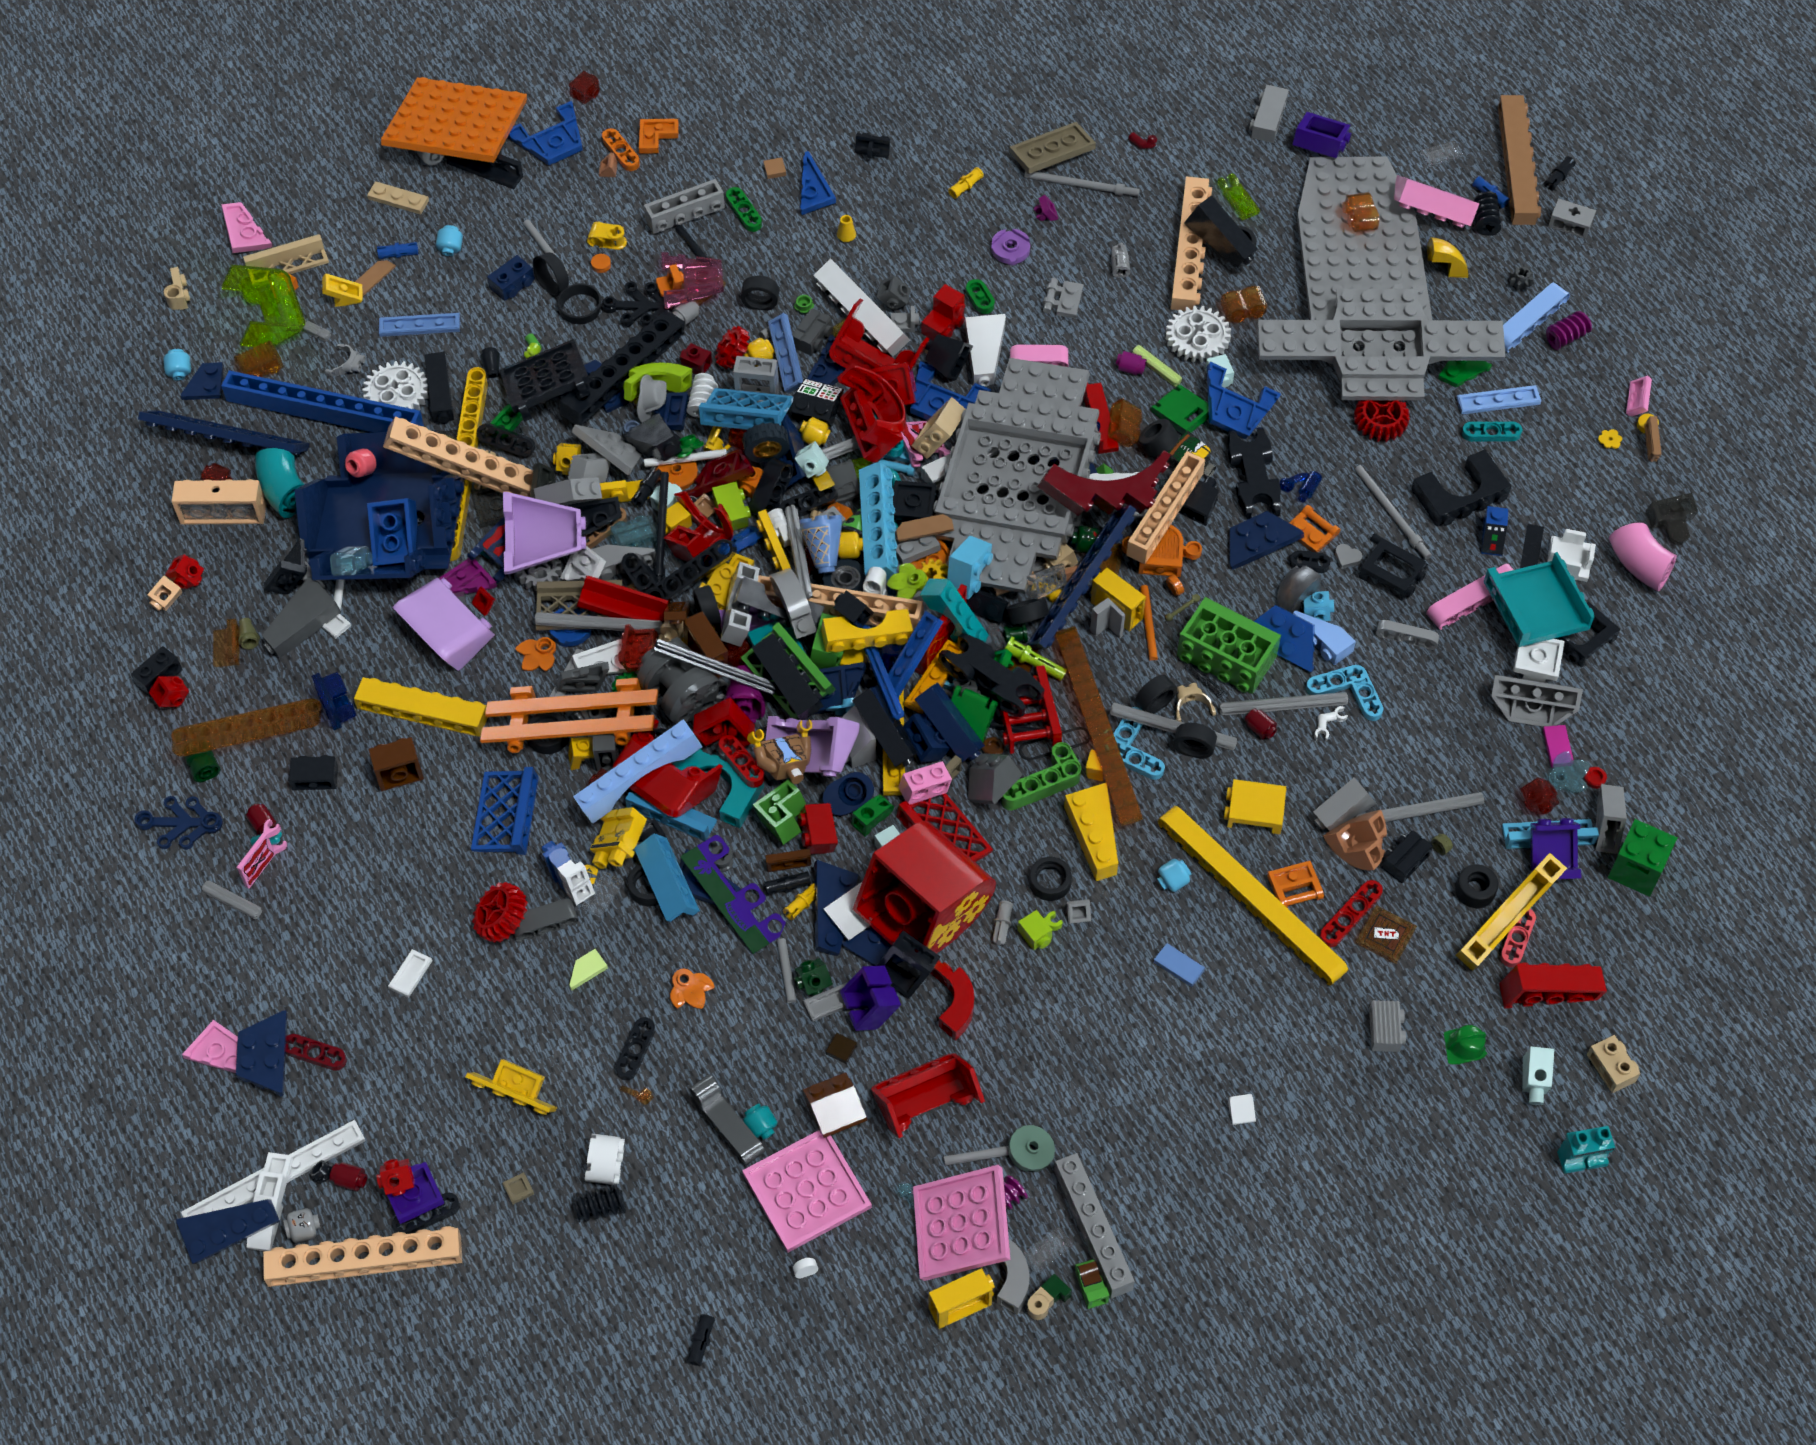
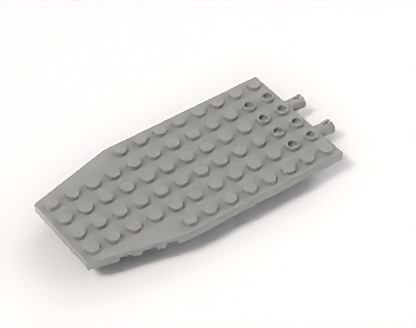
M1387 156L1310 157L1297 216L1310 320L1334 319L1337 288L1418 289V303L1421 304L1427 320H1432L1416 213L1412 206L1409 210L1400 207V202L1394 200L1397 175ZM1340 328V329H1341L1342 331H1345V330H1352V331H1366V330H1372V331H1386V330H1392V331H1407V330H1412V331H1414L1416 328ZM1355 343V344H1353L1354 350L1360 351V346H1359V345H1363V344H1361V343ZM1396 343L1393 345L1396 351L1400 352L1401 343Z

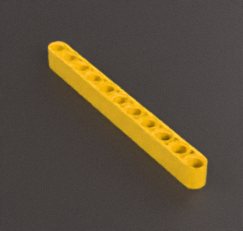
M474 367L468 371L457 434V441L465 442L467 445L477 449L479 444L477 429L482 425L488 388L486 372L480 367ZM465 479L450 561L457 560L461 555L472 481Z
M1173 806L1157 820L1161 828L1164 827L1168 831L1167 834L1176 843H1181L1183 845L1182 848L1191 857L1198 859V863L1207 872L1210 871L1214 874V878L1223 887L1226 886L1231 890L1230 893L1239 902L1242 901L1255 917L1258 916L1271 932L1274 931L1279 936L1277 938L1288 948L1291 947L1295 951L1294 954L1304 963L1307 962L1311 966V970L1320 978L1323 977L1328 982L1327 985H1333L1348 971L1346 963L1181 808Z

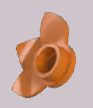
M542 637L537 641L528 639L515 648L517 652L525 656L522 662V670L533 671L539 667L543 671H547L555 662L553 654L556 651V644L548 637ZM545 646L549 647L546 650H542V648Z
M679 969L672 977L674 987L671 990L670 999L677 1009L684 1005L685 1002L694 1008L702 1009L705 1004V992L712 990L715 986L712 980L703 973L693 974L688 969ZM686 976L688 978V982L682 983L680 981V977Z

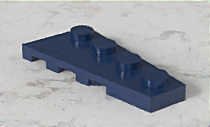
M816 860L814 863V870L816 871V879L814 881L816 890L815 949L829 955L838 956L844 934L824 908L856 886L858 874Z

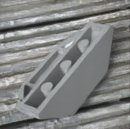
M1495 675L1491 697L1508 721L1542 727L1557 726L1579 711L1583 689Z

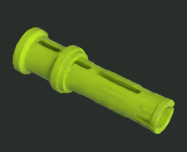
M1011 636L1004 649H1008L1013 657L1019 659L1018 662H1027L1034 667L1045 665L1047 674L1059 681L1062 680L1067 671L1066 668L1031 650V646H1025L1014 640L1015 637Z

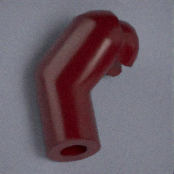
M1132 132L1128 140L1139 149H1152L1156 146L1157 137L1149 135L1147 139H1142L1135 132Z

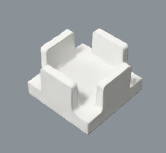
M1565 529L1562 538L1557 536L1551 537L1547 562L1552 561L1554 553L1558 552L1561 559L1566 562L1570 575L1575 580L1587 582L1594 559L1596 544L1584 542L1586 538L1585 532Z
M1550 639L1518 647L1515 654L1513 671L1524 674L1522 679L1545 682L1546 679L1557 681L1565 641Z

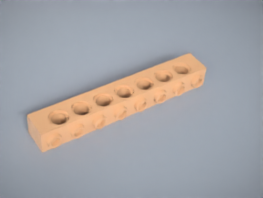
M1186 176L1171 302L1172 310L1185 311L1186 307L1193 310L1194 305L1200 304L1201 293H1197V289L1201 290L1202 278H1199V274H1203L1204 262H1200V259L1205 258L1206 247H1202V244H1206V242L1189 229L1184 222L1200 203L1211 196L1212 187H1208L1209 179Z
M395 417L389 425L383 445L384 448L498 492H510L530 497L533 470L521 464L510 462L503 457L487 453L483 449L469 446L465 442L457 441L444 434L428 430L424 426H418L403 418Z
M759 575L758 582L765 585L768 599L775 606L785 609L781 599L775 595L770 577ZM811 584L812 597L807 599L824 606L823 613L842 617L833 607L840 593L844 594L847 590L874 612L866 625L872 626L881 624L887 611L908 609L914 631L924 614L923 601Z
M451 1226L442 1227L436 1231L422 1229L412 1234L397 1232L387 1237L373 1235L363 1240L348 1238L338 1243L324 1241L314 1246L300 1244L296 1245L295 1248L289 1249L275 1247L271 1251L263 1252L264 1280L268 1287L462 1263L461 1235L458 1228ZM435 1243L442 1244L437 1250L430 1249ZM417 1246L414 1252H406L409 1247ZM393 1249V1252L390 1255H382V1253L385 1250ZM362 1252H369L366 1258L358 1259ZM338 1255H345L341 1261L334 1262L335 1257ZM320 1258L317 1264L309 1265L312 1259ZM296 1261L291 1268H285L288 1262Z

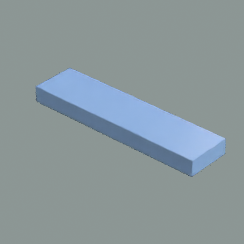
M1536 385L1462 394L1456 397L1461 415L1541 404V398Z

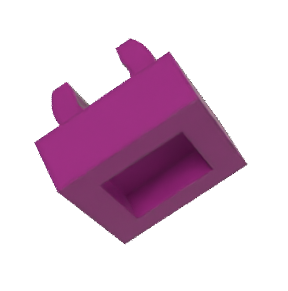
M1046 195L1038 198L1040 205L1035 206L1034 211L1040 214L1036 218L1039 221H1044L1046 218L1050 221L1059 219L1054 203Z

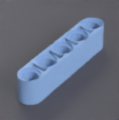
M1553 282L1503 325L1505 351L1509 353L1508 350L1512 347L1515 348L1524 336L1527 337L1535 330L1534 328L1537 325L1540 326L1546 321L1548 315L1554 314L1562 303L1567 302L1570 294Z

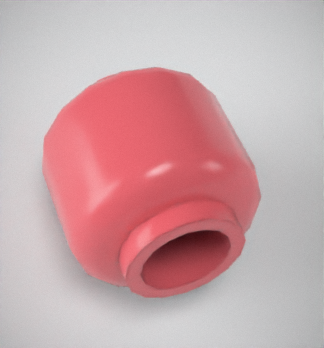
M362 448L350 452L346 456L345 467L350 475L360 478L374 472L376 469V458L370 450Z

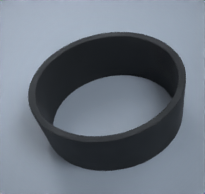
M548 252L534 257L532 265L535 277L540 286L551 296H557L569 286L567 271L555 254ZM546 263L549 265V267H550L551 270L553 271V273H554V275H555V277H556L557 283H556V282L553 280V278L551 277V275H550V273H549V271H548V268H547Z
M583 283L573 284L562 290L558 296L557 302L563 318L570 323L587 324L595 320L600 313L601 295L591 285ZM575 295L591 296L598 303L597 308L585 316H572L563 311L564 303Z

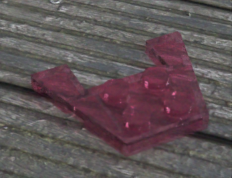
M661 252L663 270L668 269L670 265L677 264L678 269L683 268L684 289L664 291L665 309L724 292L721 260L698 256L696 259L686 258L683 254H678L675 257L669 256L668 252Z

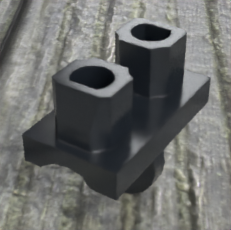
M857 133L855 153L867 155V158L871 159L873 156L889 158L891 139L888 136L877 137L871 136L870 133Z

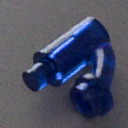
M1316 471L1299 473L1290 478H1282L1279 483L1281 490L1288 493L1294 489L1295 483L1304 481L1299 489L1300 495L1298 497V500L1304 503L1307 498L1310 499L1322 480V475Z

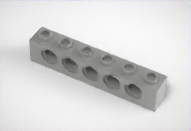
M1076 1153L1055 1161L1054 1172L1091 1256L1098 1266L1100 1276L1105 1287H1107L1110 1299L1133 1291L1135 1282L1078 1154Z

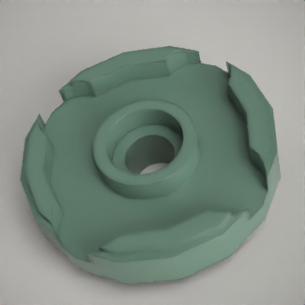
M1034 1125L1022 1126L1009 1139V1157L1013 1164L1023 1171L1040 1172L1047 1168L1054 1158V1141L1049 1133ZM1029 1145H1034L1036 1150H1032Z

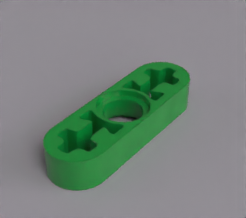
M738 187L729 188L726 191V201L745 229L750 232L760 230L762 227L761 216L747 196ZM745 207L749 211L742 213L739 209ZM749 217H751V220H752L754 223L756 222V224L750 223Z

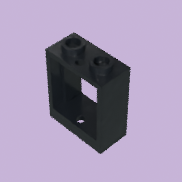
M902 930L876 966H885L892 982L891 986L910 999L931 973L940 956ZM896 954L919 970L921 974L916 979L889 960L891 956Z

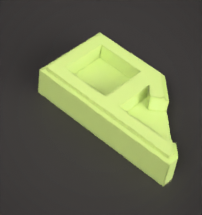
M596 949L575 961L570 981L571 990L608 969L607 964Z

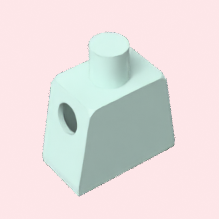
M1531 1046L1523 1056L1522 1092H1529V1104L1543 1105L1544 1094H1547L1552 1087L1554 1049Z

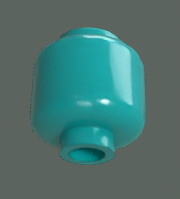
M759 1103L744 1113L743 1122L757 1138L761 1137L765 1140L775 1134L773 1129L777 1126L778 1122L768 1106H761Z

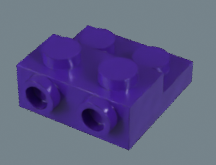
M426 1162L411 1166L415 1180L414 1188L407 1189L401 1195H387L400 1224L445 1204Z

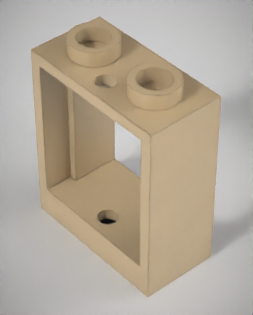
M951 397L927 420L913 442L912 447L928 459L951 437L961 421L963 411L966 409Z

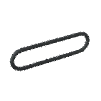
M1075 727L1062 731V734L1080 729L1087 732L1088 739L1085 742L1070 746L1072 749L1085 745L1091 740V733L1085 727ZM1047 737L1038 738L1021 744L1018 750L1021 758H1023L1024 760H1035L1048 755H1052V752H1049L1028 758L1022 754V748L1025 745L1047 739Z

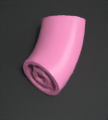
M1632 523L1615 530L1610 535L1609 541L1621 563L1638 580L1652 589L1660 591L1670 576L1677 555L1659 544L1649 531L1648 526L1644 523Z

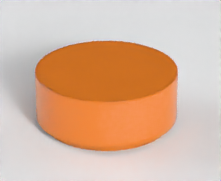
M606 254L593 256L591 259L592 269L597 273L607 272L611 268L610 257Z
M1173 574L1166 578L1167 586L1175 596L1184 593V587L1176 575Z

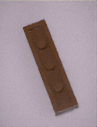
M690 601L669 602L664 610V621L669 620V624H681L683 620L687 619L690 612Z

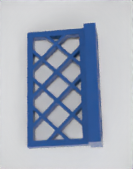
M524 767V771L484 772L471 846L472 851L516 852L519 855H526L539 780L533 767ZM490 778H499L501 780L493 789L488 786ZM514 778H521V782L514 788L508 784ZM506 785L510 792L500 798L496 793ZM494 795L498 801L488 808L485 802ZM515 795L518 798L517 803L509 808L505 802ZM503 805L507 811L497 818L493 812ZM491 815L495 820L485 828L482 825V820ZM512 815L514 822L506 828L502 821ZM499 824L504 830L493 837L489 832ZM486 834L492 839L486 845H478L479 839ZM509 834L511 836L510 845H501L498 841Z

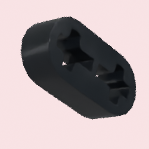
M1295 551L1290 557V566L1292 568L1296 565L1298 568L1307 566L1317 573L1327 572L1331 562L1328 555L1310 551ZM1297 558H1302V563H1298ZM1319 560L1323 561V566H1319Z

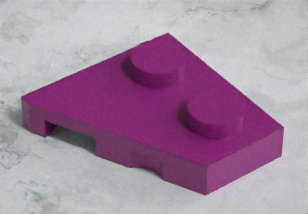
M469 558L439 578L441 580L444 577L452 585L450 588L452 593L465 591V594L477 592L481 586L485 590L497 587L496 581L475 559L470 560Z

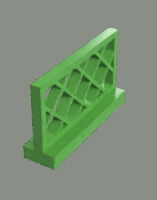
M779 622L772 627L773 630L763 639L772 633L777 638L781 636L788 646L785 649L789 655L793 653L799 661L798 669L805 671L812 682H809V685L816 686L821 691L822 697L827 694L831 695L836 690L835 687ZM751 648L741 659L755 675L764 678L765 667L763 664L754 665L748 660L755 654ZM776 690L773 695L774 698L791 718L799 719L797 714L790 710L789 702L787 701V704L784 703L783 700H786V698L779 696Z

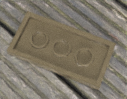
M1077 122L1010 146V154L1030 174L1096 149V142Z

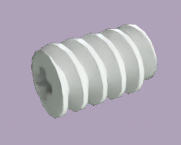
M699 373L693 379L694 382L686 410L693 417L700 418L699 405L706 403L713 390L718 388V384L713 376L708 373Z

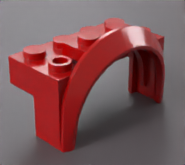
M852 363L837 377L839 383L850 387L840 399L863 458L876 463L903 439L901 432L906 428L905 407L900 396L886 380L876 373ZM872 408H873V410L875 411V413H876V415L878 416L879 419H875V416H874V414H873Z

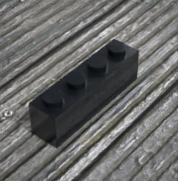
M772 633L753 646L752 649L801 720H805L824 707L820 701L823 697L816 687L814 689L811 688L809 685L811 679L805 671L800 672L797 667L800 663L794 654L789 655L785 649L788 646L781 636L777 638Z

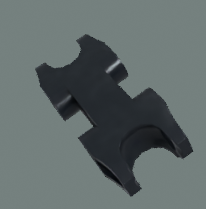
M1263 427L1256 428V439L1251 442L1241 440L1235 430H1229L1230 467L1241 466L1242 475H1245L1244 482L1236 483L1237 500L1245 519L1252 518L1253 504L1258 502L1269 505L1272 513L1276 516H1280L1281 487L1279 479H1268L1265 464L1272 463L1273 454L1270 440Z
M962 633L958 636L957 644L964 653L956 654L949 650H942L939 653L938 661L953 678L963 684L968 683L972 679L987 689L989 701L992 702L994 700L998 702L997 708L1016 717H1022L1025 714L1026 706L1019 699L1020 696H1026L1033 700H1041L1044 697V688L1031 673L1019 666L1010 671L994 660L996 656L991 646L971 635Z

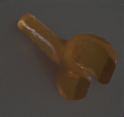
M623 1085L620 1091L635 1097L643 1105L648 1104L654 1098L651 1095L652 1092L646 1087L640 1092Z

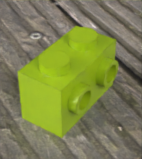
M737 482L713 487L712 494L715 506L718 508L719 503L723 505L731 519L733 531L748 527V518H751L749 507L744 506V492L742 488H738Z

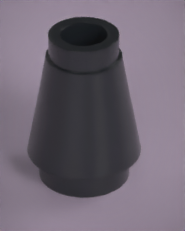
M493 347L483 349L480 358L487 378L499 377L500 353Z

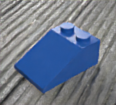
M405 498L367 503L373 566L405 563L404 556L416 550L418 524L416 501Z

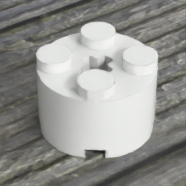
M592 1133L585 1181L610 1185L619 1184L625 1139Z

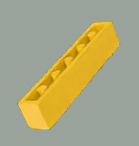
M363 677L354 697L356 707L360 710L477 737L481 736L482 727L485 726L488 718L485 716L486 705L481 702H470L459 697L443 696L438 692L430 693L416 687L408 688L398 683H386L376 678L369 679Z

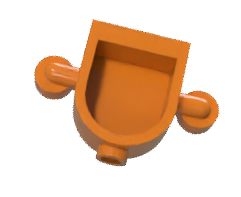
M1170 525L1146 564L1139 562L1138 574L1171 576L1174 574L1177 577H1181L1183 557L1191 560L1200 558L1202 546L1196 541H1190L1184 546L1181 532L1173 525ZM1131 536L1125 537L1122 541V551L1127 554L1128 541Z

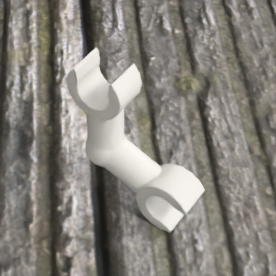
M1339 706L1335 709V712L1318 716V729L1314 734L1315 740H1317L1319 733L1325 735V742L1328 740L1327 722L1334 720L1339 722L1345 721L1348 715H1338V712L1344 711L1345 707Z

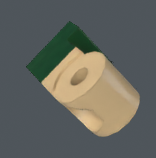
M1053 1274L1028 1300L1027 1311L1029 1316L1035 1320L1044 1319L1048 1314L1049 1308L1059 1298L1065 1303L1071 1297L1072 1290L1056 1274Z

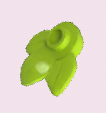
M904 563L899 566V573H895L888 579L887 586L898 591L897 597L912 599L916 592L922 590L926 585L927 575L924 571L916 569L913 564Z

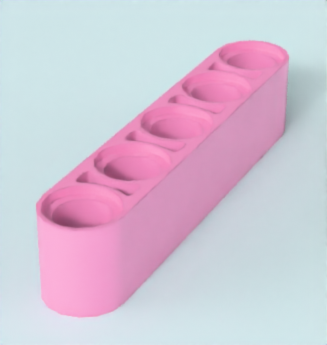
M1504 564L1497 568L1499 574L1514 570L1509 564ZM1485 575L1429 607L1426 614L1440 630L1443 629V626H1449L1460 620L1459 617L1467 616L1476 611L1477 607H1483L1493 601L1484 584Z

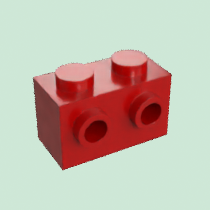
M805 804L801 813L798 814V824L802 826L803 830L802 845L806 846V849L810 848L811 854L834 852L838 840L831 804Z

